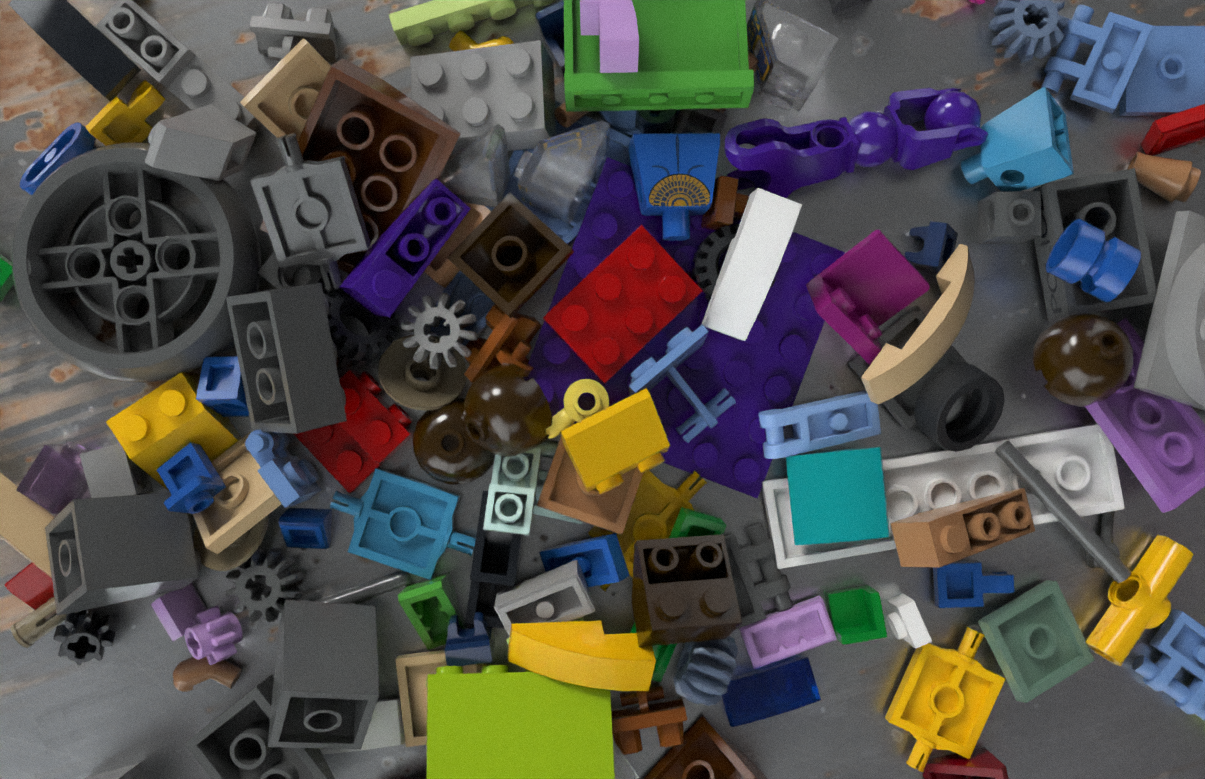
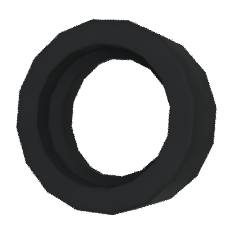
M964 362L948 365L936 372L920 392L914 412L917 427L945 450L958 452L970 449L983 441L999 421L1005 402L1003 388L996 379L975 365ZM973 389L971 400L966 409L958 418L946 424L947 416L952 406L962 395Z

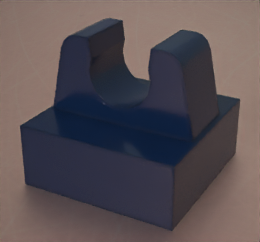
M930 221L929 226L914 227L910 230L909 235L913 239L924 240V247L917 253L905 252L904 257L911 264L925 268L931 274H938L955 250L958 233L948 223Z
M476 612L474 628L467 629L460 627L458 615L451 616L444 651L447 666H466L492 662L495 636L493 627L488 626L484 614Z

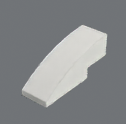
M757 188L750 194L736 236L730 242L702 322L704 327L746 341L778 270L802 204Z

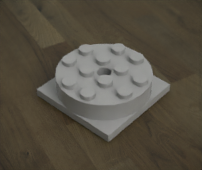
M1190 210L1176 211L1134 388L1205 410V217Z

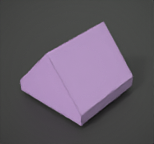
M192 583L181 590L171 591L159 597L151 604L172 642L185 635L187 628L194 626L191 622V617L207 609Z

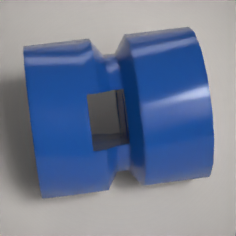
M1077 219L1065 229L1055 243L1046 263V271L1069 284L1080 281V288L1084 292L1103 302H1110L1125 289L1132 279L1141 259V251L1116 237L1106 241L1103 230L1082 219Z

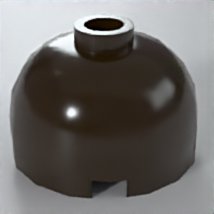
M1081 313L1062 318L1040 333L1034 345L1033 364L1036 372L1042 371L1043 377L1048 382L1043 386L1051 395L1063 403L1083 407L1107 399L1126 383L1133 367V348L1129 337L1118 324L1107 317Z
M503 363L481 375L472 383L464 399L465 430L473 442L499 456H517L534 449L547 441L549 435H545L546 428L552 425L549 403L539 384L533 378L525 381L516 373L522 368L515 364Z
M463 398L456 399L454 402L439 409L426 410L418 419L412 436L413 453L421 469L434 480L449 485L468 484L484 476L494 464L495 454L473 442L465 430Z

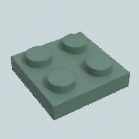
M1045 580L978 620L1016 701L1028 703L1095 661L1057 581Z

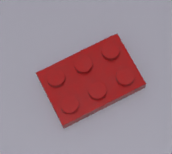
M641 225L557 303L543 319L603 383H606L702 292V289Z

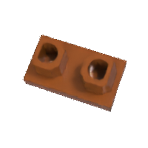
M495 304L485 317L486 324L493 330L488 339L478 337L477 341H469L466 345L472 354L470 357H465L470 366L464 375L471 382H474L481 375L503 363L515 364L522 368L516 372L522 377H528L533 369V366L528 364L529 360L526 356L532 349L529 343L542 324L535 317L516 313L510 318Z
M663 686L651 687L649 691L619 693L622 706L639 703L636 706L611 710L612 733L620 755L642 751L643 747L639 729L657 726L660 747L683 744V721H687V715L682 697L648 703L649 701L665 699Z

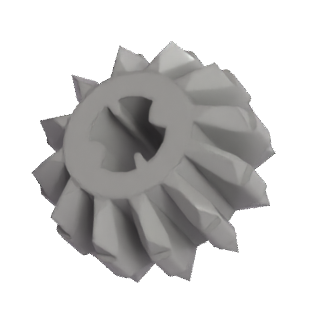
M441 293L437 307L431 296L424 295L422 302L426 310L422 312L419 308L410 305L408 311L411 315L417 317L416 322L405 321L401 323V329L414 332L415 334L406 338L403 341V345L405 348H414L420 345L414 353L413 359L421 363L430 354L429 364L432 369H439L442 355H444L449 367H456L457 359L454 351L457 350L461 355L470 357L472 354L471 350L462 345L464 339L470 341L478 340L479 335L476 332L464 329L477 321L474 314H467L460 317L467 304L460 299L450 308L451 300L450 295L447 293ZM440 320H446L443 325L450 328L449 336H441L440 343H434L437 337L430 335L431 327H438Z

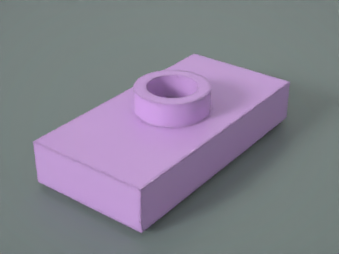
M821 596L794 604L783 611L769 613L765 619L739 628L754 669L837 640Z

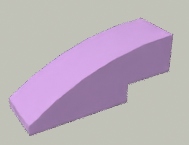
M580 0L581 35H599L600 73L638 72L639 34L632 0Z

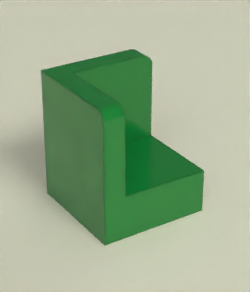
M866 584L824 592L829 618L837 640L841 644L847 645L887 637L878 591Z

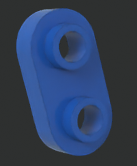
M76 122L70 125L27 168L20 180V188L32 196L37 187L59 166L78 155L97 149L94 145L96 138L81 123Z

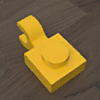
M145 79L134 90L127 104L116 96L85 127L91 135L105 146L119 143H142L149 136L153 128L146 121L147 117L163 104L165 98Z

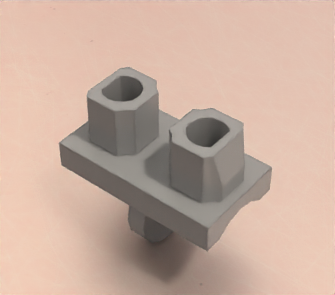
M268 3L263 16L252 15L249 25L250 30L256 35L259 53L268 55L269 60L281 61L304 38L326 61L337 62L339 50L334 35V23L331 13L327 8L312 7L307 11L305 21L293 20L291 8L277 3Z

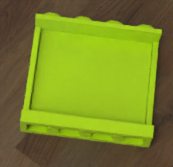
M487 665L481 667V673L464 674L463 667L442 666L436 668V674L427 675L426 779H615L610 690L561 682L527 669L526 672H508L507 665Z

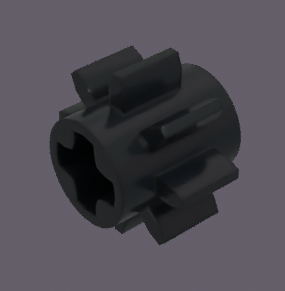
M93 608L78 613H68L64 622L65 625H57L53 638L56 641L62 642L58 655L60 657L67 656L69 659L76 661L77 665H81L82 662H87L94 658L101 661L105 647L113 646L116 632L108 630L111 616H102L94 611Z

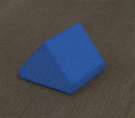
M288 508L280 516L278 523L286 547L330 548L332 509Z

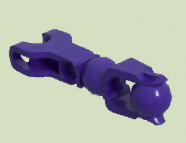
M932 88L898 91L890 95L884 113L864 111L852 117L849 122L846 117H841L839 121L827 119L786 127L776 120L763 118L737 125L727 132L724 145L725 155L737 170L728 173L726 176L739 179L737 190L755 187L754 191L760 188L787 198L798 188L834 179L844 171L852 173L854 172L855 164L861 167L874 168L892 158L893 162H899L904 169L916 170L950 158L954 151L981 145L986 141L988 133L980 128L981 111L978 103L965 92H961L960 88L938 91ZM924 120L926 131H916L909 124ZM742 144H750V145H753V146H755V147H754V148H750V149H746V148L740 147L739 145H742Z

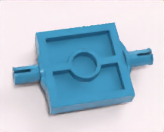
M378 467L375 469L369 489L361 499L340 493L339 491H336L332 498L335 501L331 502L330 509L354 516V533L347 551L349 553L429 580L434 577L440 556L447 548L460 551L469 556H472L474 553L476 538L453 531L454 515L461 497L459 494Z

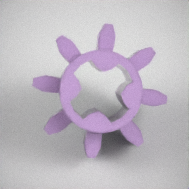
M214 606L191 617V622L194 626L185 630V641L188 650L195 659L199 660L207 656L209 665H213L237 653L234 644L241 642L242 629L237 617L232 612L221 614L219 607Z

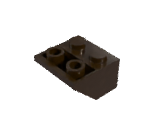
M724 534L637 540L635 542L631 603L639 647L726 639L742 623Z

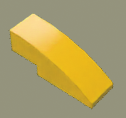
M601 620L511 624L508 661L561 682L589 688L615 691H649L656 659L652 646L639 647L637 633L604 634Z

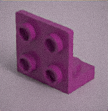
M881 230L873 231L806 284L817 313L869 365H871L882 350L878 338L882 336L879 326L930 289L926 279Z

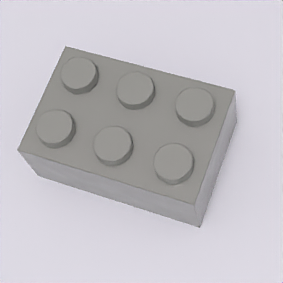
M541 40L410 57L411 99L461 133L449 158L540 148L539 141L557 136L554 114L553 60Z

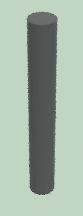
M400 570L313 602L359 604L412 585V580L408 572Z

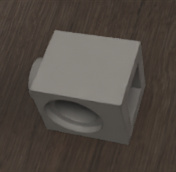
M120 443L80 454L91 498L141 495L154 491L150 475L130 460Z

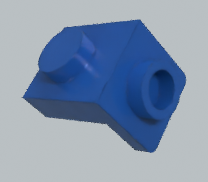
M190 442L157 469L172 495L164 501L168 511L189 514L199 513L208 508L214 502L213 497L226 488L200 444Z

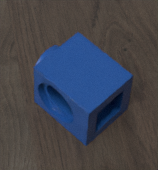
M237 356L206 357L203 359L196 400L223 417H249Z

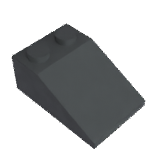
M272 674L184 743L211 779L335 778L319 748L268 747L274 681Z

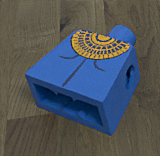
M720 133L633 134L628 145V153L640 212L643 216H662L664 240L679 241L690 239V216L703 215L711 207L720 148Z

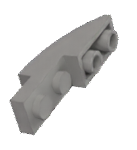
M118 0L96 25L98 30L191 110L212 104L251 130H254L259 125L260 121L240 103L244 98L242 94L133 0Z

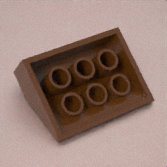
M341 59L330 67L300 135L298 144L304 160L319 162L344 156L371 247L434 179H439L461 133L386 81L345 59ZM263 219L259 229L268 233ZM367 250L342 256L337 260L339 269L350 274Z

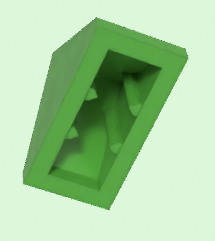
M450 572L434 576L431 580L425 579L413 583L398 594V601L428 650L446 645L448 624L451 616L458 615L460 627L467 629Z

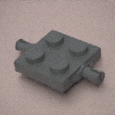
M296 133L278 137L276 141L278 142L285 166L278 171L256 175L250 182L280 268L298 264L319 265L325 289L340 288L343 279L337 260L345 254L367 250L371 245L345 158L342 156L319 162L304 160Z

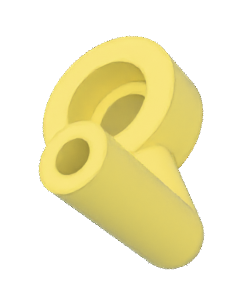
M581 379L572 383L564 394V408L552 417V425L546 428L545 435H549L548 438L553 439L575 421L580 422L606 409L609 406V397L606 389L599 382L591 379ZM583 393H590L595 398V405L590 410H582L578 405V398Z

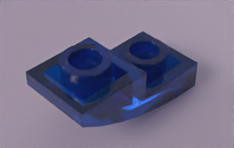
M798 657L764 670H753L733 677L728 684L727 692L722 695L731 727L773 717L821 700L808 657Z

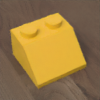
M179 373L106 421L130 460L166 490L168 488L157 472V469L190 442L200 444L212 462L242 438L229 417H223L196 400L200 374Z
M647 388L561 431L563 445L587 492L597 488L600 494L622 484L624 480L621 475L638 467L640 473H644L663 463L665 460L662 454L667 452L670 447Z

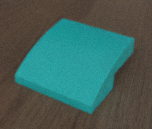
M881 447L796 454L786 457L795 545L838 543L890 537Z

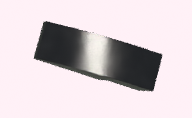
M12 0L9 3L11 8L48 45L109 101H112L141 71L116 44L96 28V24L84 15L71 0Z
M483 490L470 574L471 585L465 623L474 624L475 613L482 612L489 627L505 629L494 608L495 599L498 592L517 584L523 535L483 530L488 491Z

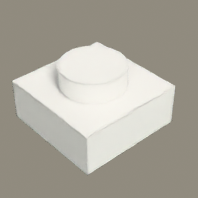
M902 593L887 600L892 611L891 614L887 615V619L898 640L904 638L906 642L916 649L932 642L913 599Z

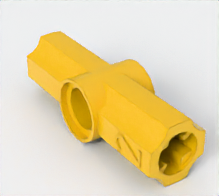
M1157 534L1135 569L1131 571V575L1121 583H1117L1115 580L1111 583L1108 589V599L1111 605L1086 640L1088 647L1109 662L1121 667L1145 629L1155 628L1168 618L1171 611V602L1167 596L1192 560L1194 554L1185 546L1173 541L1169 537Z

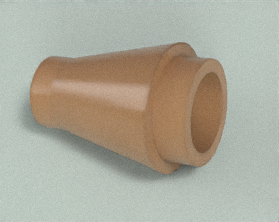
M1140 152L1134 155L1127 168H1135L1137 182L1170 203L1174 200L1186 202L1194 191L1201 175L1200 169L1192 167V161L1145 155Z

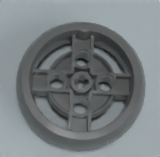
M119 143L103 146L78 155L59 166L48 175L29 198L18 221L12 246L14 287L24 314L35 331L53 351L69 363L89 373L119 382L150 383L167 380L181 372L188 373L200 368L203 364V359L206 357H216L234 340L226 297L258 292L261 275L257 273L261 268V250L256 228L249 211L231 185L224 178L215 181L151 167L145 163L150 147L148 143ZM160 179L176 182L193 192L209 212L216 232L198 233L193 223L180 210L163 202ZM104 194L105 204L95 209L83 220L74 234L71 246H67L78 219L97 198ZM136 210H140L141 221L135 228L131 229L129 224L130 217ZM188 249L190 261L186 267L179 269L177 257L181 251ZM140 256L144 258L143 265H136L137 270L133 268L134 260L140 261ZM96 258H99L100 270L97 275L92 277L90 265ZM217 279L212 297L198 320L182 335L174 339L173 320L182 316L194 305L204 288L206 280ZM68 293H77L85 305L109 323L116 325L118 349L101 342L84 326L71 305ZM147 297L150 304L149 311L141 318L138 315L137 307L140 300Z

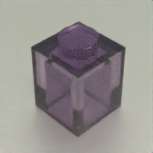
M71 441L62 444L44 445L16 490L51 513H60L73 499H81L88 489L80 454L89 451Z

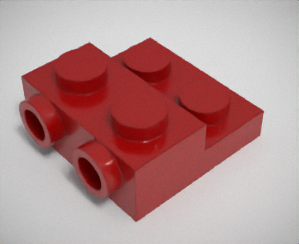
M349 370L339 379L346 396L344 409L347 421L301 433H293L349 494L355 492L374 474L375 469L380 468L412 438L414 433L409 427L413 422L412 418L397 403H393L390 406L379 395L383 388L367 371L359 374L358 371Z

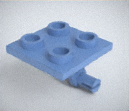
M703 324L694 332L688 327L680 331L667 343L668 349L665 351L666 355L656 362L650 357L631 373L632 384L629 385V396L645 388L650 391L667 376L696 412L676 428L677 432L682 435L692 425H695L693 429L683 436L687 443L707 426L712 429L718 423L716 418L736 403L735 399L730 396L720 406H717L719 402L729 395V392L723 388L705 405L702 404L676 370L679 365L703 346L709 332Z

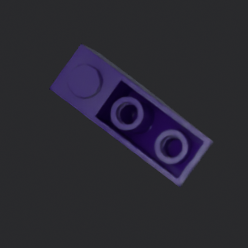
M434 179L366 251L340 285V288L374 315L390 317L471 208L440 181Z

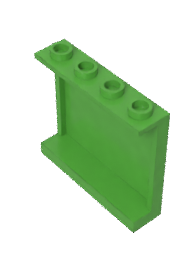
M564 0V87L566 112L749 108L754 90V70H749L745 0H632L639 34L638 72L600 73L599 35H581L580 0Z

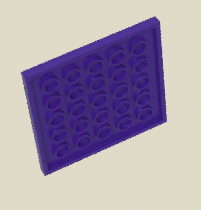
M607 157L572 249L574 253L566 262L548 312L641 225L697 284V278L692 275V269L695 268V262H692L693 257L697 253L700 243L715 230L701 228L702 215L690 216V239L679 241L664 240L662 216H643L640 212L632 167ZM733 220V224L729 225V227L740 224L741 221ZM792 232L778 267V272L774 277L776 281L773 287L769 289L746 341L706 328L709 332L703 346L679 365L676 370L704 405L722 391L723 388L729 392V395L719 402L717 406H720L730 396L735 399L736 403L716 418L718 423L712 429L707 426L687 443L683 436L693 429L695 425H692L682 435L677 432L676 428L696 413L692 405L667 376L648 391L670 443L668 451L662 454L665 460L663 463L691 474L696 471L702 478L758 499L762 482L765 480L772 459L764 457L763 443L767 440L765 428L760 427L759 413L766 410L783 409L793 406L825 322L817 313L806 284L843 256L845 252ZM725 251L719 259V273L721 271L727 251ZM702 291L606 383H603L544 321L528 364L533 366V369L528 377L522 378L525 381L533 378L539 384L548 400L552 417L564 408L563 399L567 388L572 383L581 379H591L599 382L606 389L609 397V406L629 397V385L632 384L631 373L650 357L656 362L666 355L665 351L668 349L667 343L684 328L688 327L694 332L701 326L710 301L704 298L706 294ZM583 393L578 398V405L582 410H590L595 405V398L590 393Z

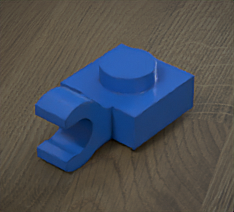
M977 560L956 561L940 568H933L935 606L938 608L984 607L983 593L1015 592L1013 574H1007V571H987L982 573V563Z

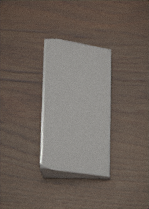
M577 560L501 590L496 594L494 605L509 637L511 624L570 622L596 611L585 577Z

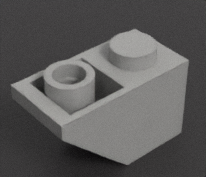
M209 104L156 123L148 136L150 147L145 163L158 169L219 181L243 169L256 132L216 106Z

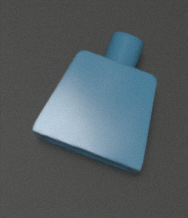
M1043 87L984 123L981 129L988 133V137L980 145L981 152L961 161L962 172L970 184H975L989 177L1000 192L1022 191L1074 174L1066 114L1047 88Z

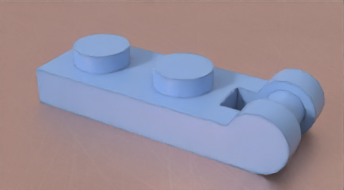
M866 390L759 413L760 427L765 428L767 441L763 443L764 457L767 459L784 458L881 434L878 404L870 401ZM792 424L794 437L784 439L783 426Z

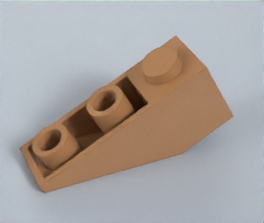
M1025 488L925 511L890 523L901 567L940 568L1035 531Z

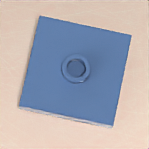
M1153 26L1120 98L1119 116H1169L1205 104V26Z

